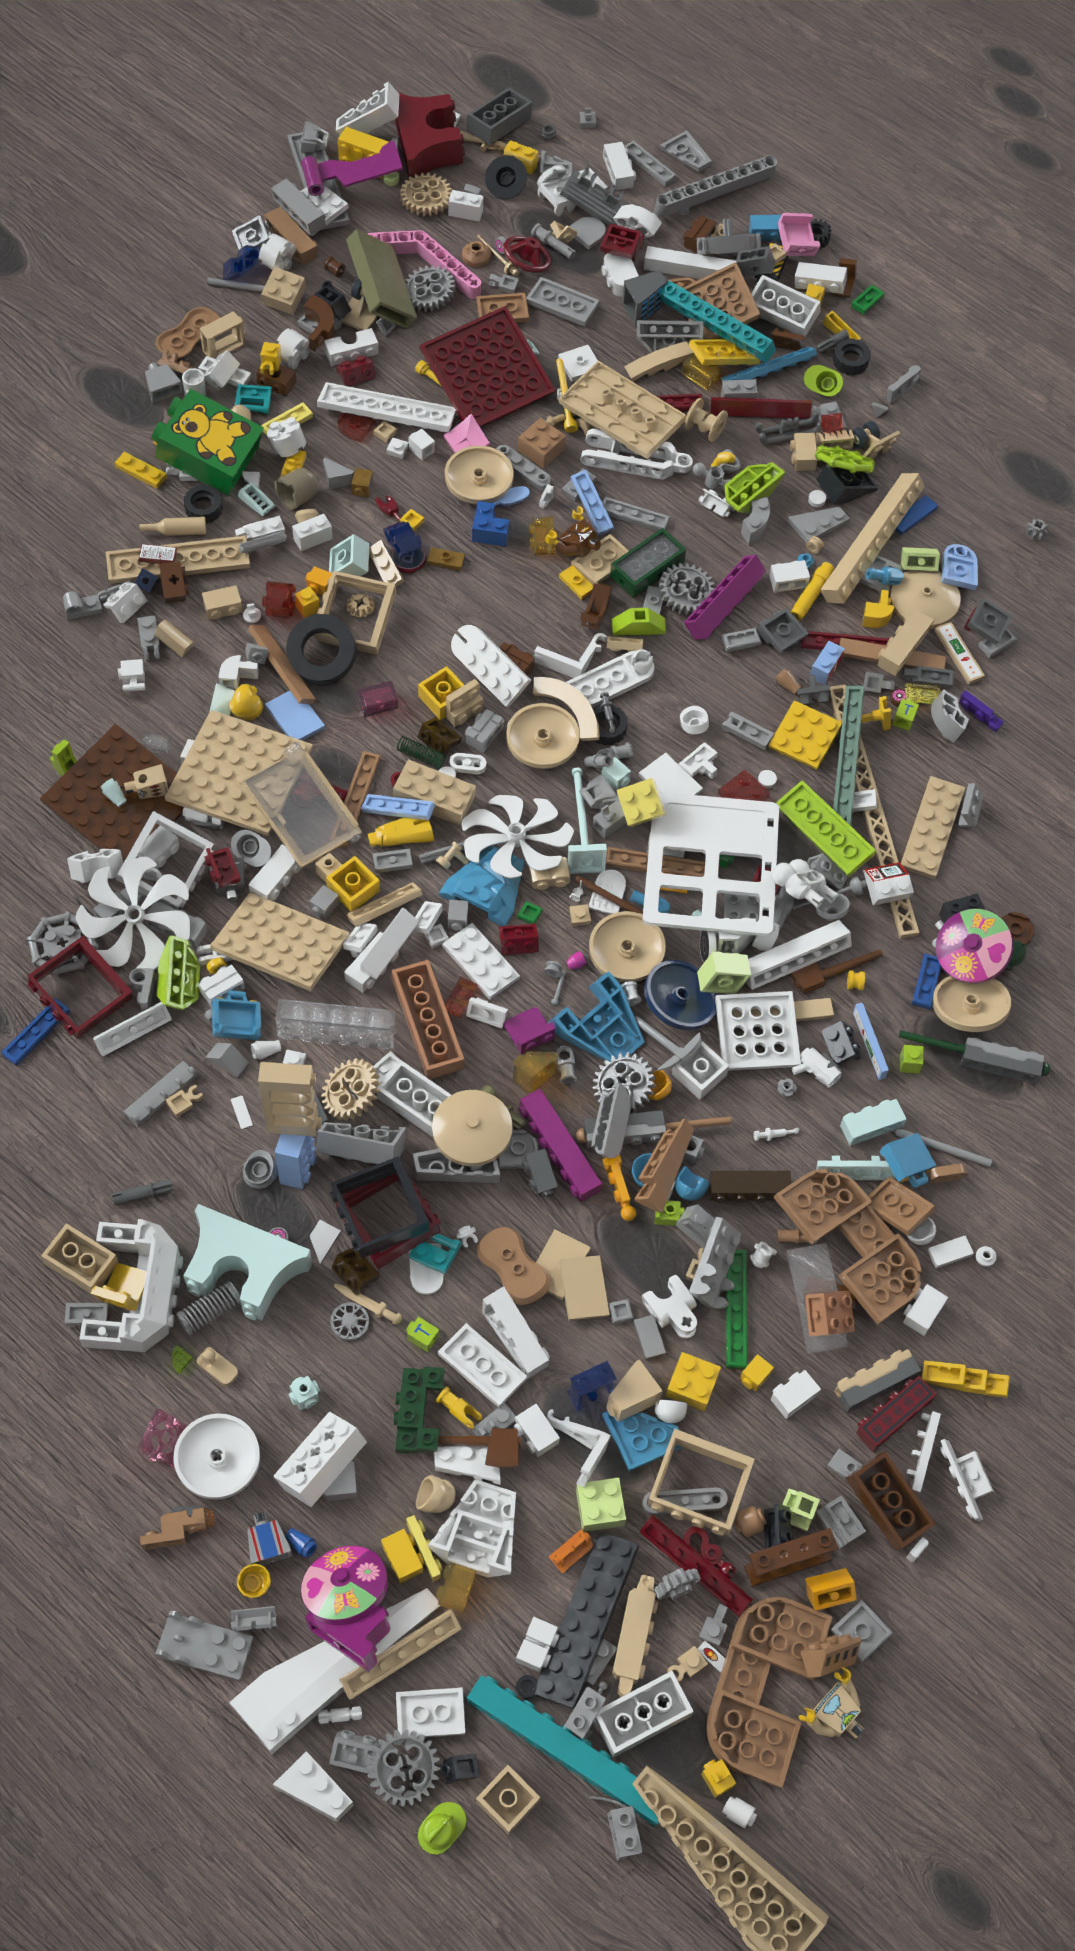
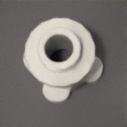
M761 1241L759 1244H755L756 1251L750 1256L752 1264L758 1268L768 1267L770 1257L777 1253L775 1249Z

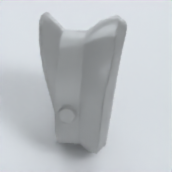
M265 1150L253 1152L243 1164V1179L252 1188H266L274 1182L278 1175L276 1162L271 1154Z

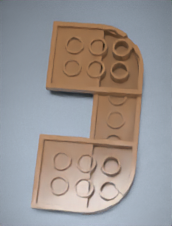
M827 1169L814 1170L805 1174L774 1196V1199L811 1244H814L838 1227L863 1257L843 1271L838 1277L877 1325L900 1308L905 1307L916 1295L921 1285V1266L917 1256L900 1234L894 1235L870 1206L872 1203L871 1199L853 1179L841 1172L836 1174L827 1172Z
M771 1597L761 1600L746 1609L740 1616L732 1635L707 1717L709 1744L718 1760L722 1759L727 1768L779 1789L783 1788L801 1722L759 1705L771 1664L808 1680H814L815 1677L807 1676L801 1651L809 1648L808 1644L817 1641L825 1642L832 1616L783 1597Z

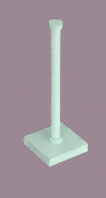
M581 768L572 769L581 845L568 846L567 864L569 874L601 873L605 871L607 848L606 844L589 845L584 798L579 792L583 788L581 779L583 771Z

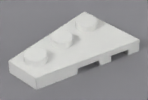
M488 1446L438 1447V1452H434L435 1471L458 1476L463 1474L472 1476L476 1480L482 1481V1479H486L500 1485L499 1467L485 1465Z

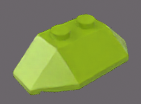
M773 462L747 466L724 485L726 503L738 512L749 513L751 502L764 497L768 498L785 475V471Z
M170 935L159 960L157 997L164 1006L183 1010L198 1000L200 964L195 953L190 948L188 940Z

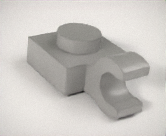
M491 274L488 286L491 288L498 287L499 291L512 294L516 290L519 279L505 274L502 277Z
M866 672L863 686L865 691L880 693L881 688L894 690L895 681L883 680V674Z
M719 1604L714 1619L707 1616L699 1636L700 1639L719 1647L727 1625L722 1623L728 1607Z

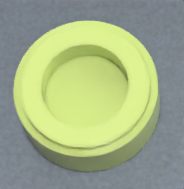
M394 172L384 175V183L388 186L397 185L399 183V173Z

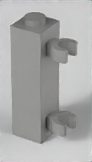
M616 800L611 805L607 804L601 809L600 813L593 817L592 827L604 839L627 823L620 800Z

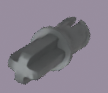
M844 329L836 335H830L829 339L817 345V349L820 353H823L832 347L836 348L840 341L850 339L848 332Z

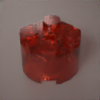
M268 581L266 583L267 593L262 599V607H266V616L290 619L289 616H293L296 605L295 601H293V593H296L295 585L293 583Z

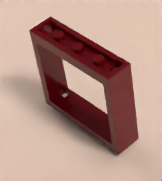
M84 936L27 975V986L32 993L36 992L39 995L42 1005L49 1007L53 1011L51 1012L53 1017L58 1022L61 1021L65 1025V1031L76 1039L80 1038L132 999L133 991ZM82 952L120 996L77 1027L38 982L76 954Z
M395 1174L350 1191L342 1196L362 1243L372 1239L350 1208L396 1181L400 1185ZM412 1184L429 1221L430 1231L394 1245L382 1253L379 1251L369 1255L378 1269L441 1232L439 1225L441 1222L438 1219V1215L436 1213L432 1214L429 1210L430 1205L428 1201L419 1196L420 1192L415 1184Z

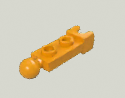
M620 1154L614 1158L604 1157L602 1162L606 1173H608L610 1185L614 1184V1198L616 1203H620L622 1209L621 1216L626 1221H632L637 1213L635 1208L630 1205V1197L621 1172L622 1160Z

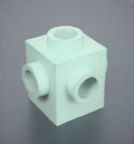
M309 1376L305 1378L299 1377L290 1385L291 1393L288 1395L293 1405L297 1404L300 1411L314 1406L319 1401L318 1392H320V1389L315 1380L311 1382Z

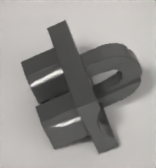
M815 675L809 676L810 687L797 689V694L803 705L812 704L811 695L818 694L819 703L829 702L830 685L816 686Z

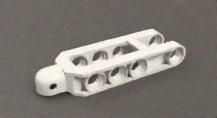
M598 429L587 431L586 443L593 447L609 449L611 452L584 450L580 458L582 464L586 466L661 480L672 476L674 472H689L693 462L691 456L678 453L670 442H664L659 447L664 451L656 450L650 456L664 459L666 461L664 463L651 461V459L644 460L634 458V456L619 455V452L639 454L626 448L624 444Z

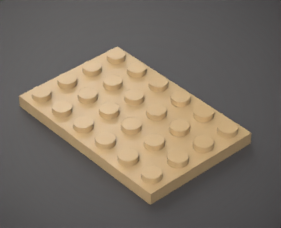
M250 892L210 946L211 950L311 992L343 947V943L349 937V932Z

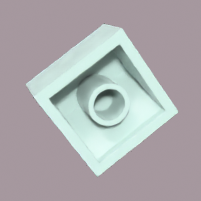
M353 534L330 549L329 572L338 571L360 577L366 574L369 568V543Z

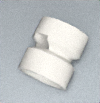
M196 368L186 370L182 375L185 396L189 389L205 396L206 386L203 372Z

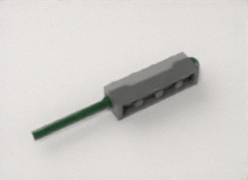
M900 1030L898 1037L963 1053L960 1065L962 1067L1037 1084L1041 1076H1047L1051 1071L1050 1065L1047 1062H1043L1044 1055L1034 1051H1023L1017 1047L1002 1046L996 1042H985L979 1038H967L965 1045H959Z

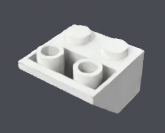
M750 918L730 919L756 922V919ZM715 932L716 952L740 954L752 942L753 935Z

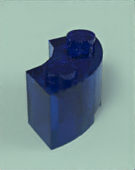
M245 245L238 250L236 258H230L223 263V280H235L250 271L259 260L261 247Z
M401 521L383 528L388 544L395 549L399 558L416 552L421 548V538L419 535H415L409 522Z

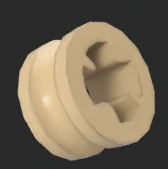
M812 536L806 543L807 549L813 554L819 553L824 546L822 540L816 536Z

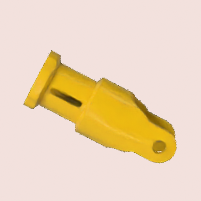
M448 1387L436 1399L437 1403H442L450 1410L449 1413L469 1429L474 1428V1423L465 1414L471 1415L478 1421L482 1420V1415L462 1398L456 1397L450 1392Z

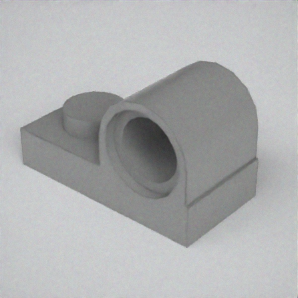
M71 591L63 596L67 620L103 613L99 595L80 598L79 593Z
M136 968L130 973L132 988L135 992H138L137 1003L140 1004L141 1011H145L151 1006L156 980L154 969Z

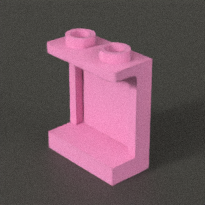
M782 214L778 222V228L786 256L816 255L820 248V242L814 241L810 224L813 219L812 214Z

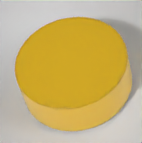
M218 957L208 962L206 968L210 974H217V971L227 966L224 958Z

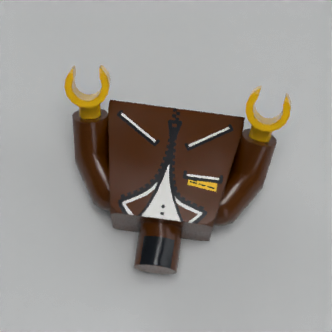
M580 506L577 507L578 513L574 510L572 512L573 519L580 520V522H575L558 539H556L557 533L553 530H550L549 535L547 534L545 538L547 544H554L555 548L560 551V554L567 557H585L592 550L598 551L601 547V542L597 538V531L590 521L582 516L583 508Z

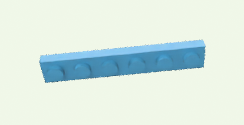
M803 348L772 359L767 363L764 362L722 377L721 381L753 380L757 376H767L768 372H778L782 370V367H791L797 365L799 361L811 360V357L817 355L816 348Z

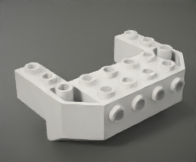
M138 1219L137 1225L99 1222L96 1239L98 1244L110 1251L139 1254L137 1269L147 1271L144 1291L136 1311L130 1310V1314L123 1313L122 1322L83 1319L80 1342L86 1348L146 1352L169 1334L170 1327L174 1325L172 1309L177 1306L175 1289L180 1286L178 1270L182 1269L183 1256H180L178 1246L158 1224L143 1219Z

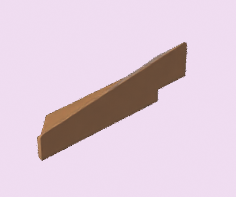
M686 1119L681 1120L676 1130L668 1129L663 1133L638 1178L644 1185L634 1200L659 1213L663 1212L694 1128Z

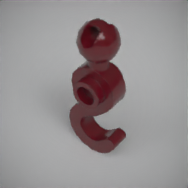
M696 1526L689 1528L685 1532L683 1540L690 1545L691 1536H700L702 1539L700 1555L714 1567L717 1566L719 1571L727 1578H733L736 1573L734 1565L722 1560L723 1554L719 1546L708 1544L709 1536L703 1528Z

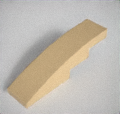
M687 341L654 351L624 367L632 382L646 374L650 377L662 369L666 372L692 357L694 353L688 346Z

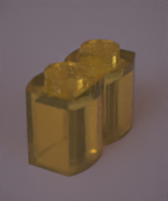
M454 1561L450 1565H446L442 1576L446 1578L444 1586H439L436 1594V1599H439L438 1605L463 1613L477 1569Z

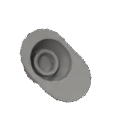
M241 830L232 837L231 849L238 858L244 857V862L254 867H261L269 861L271 846L263 837L250 830Z

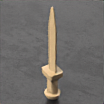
M334 1284V1287L345 1297L374 1312L375 1317L381 1318L383 1316L391 1320L394 1325L401 1322L402 1316L399 1313L395 1314L388 1310L384 1302L379 1304L361 1293L355 1295L346 1286Z

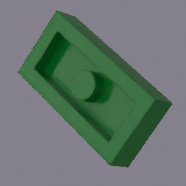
M870 285L851 303V307L864 315L884 297V292L874 285Z

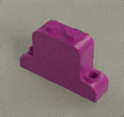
M381 1605L377 1606L366 1617L344 1625L323 1623L315 1619L310 1613L305 1616L309 1630L368 1672L377 1664L376 1645L391 1629L387 1618L389 1613Z

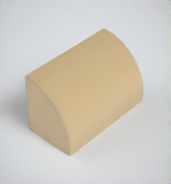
M166 619L156 628L154 635L181 657L194 645L192 640Z

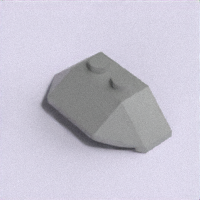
M637 320V339L649 353L685 341L689 345L690 340L703 339V321Z

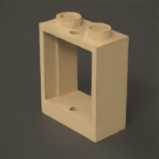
M233 311L199 328L203 353L208 357L216 359L218 355L227 350L231 353L244 346L246 335L243 329V319L240 316L238 317ZM232 329V334L215 342V337Z

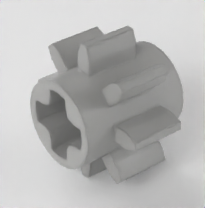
M1033 519L1032 524H1027L1026 535H1029L1031 540L1041 541L1042 536L1046 537L1048 531L1046 529L1048 525L1042 520Z

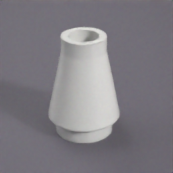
M279 1040L255 1041V1043L251 1044L253 1058L261 1060L274 1053L281 1052Z

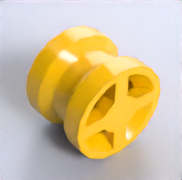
M848 971L847 989L857 988L863 991L865 972L854 973V971Z

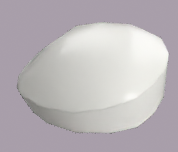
M690 706L680 714L681 726L689 734L703 733L709 727L707 712L699 706Z

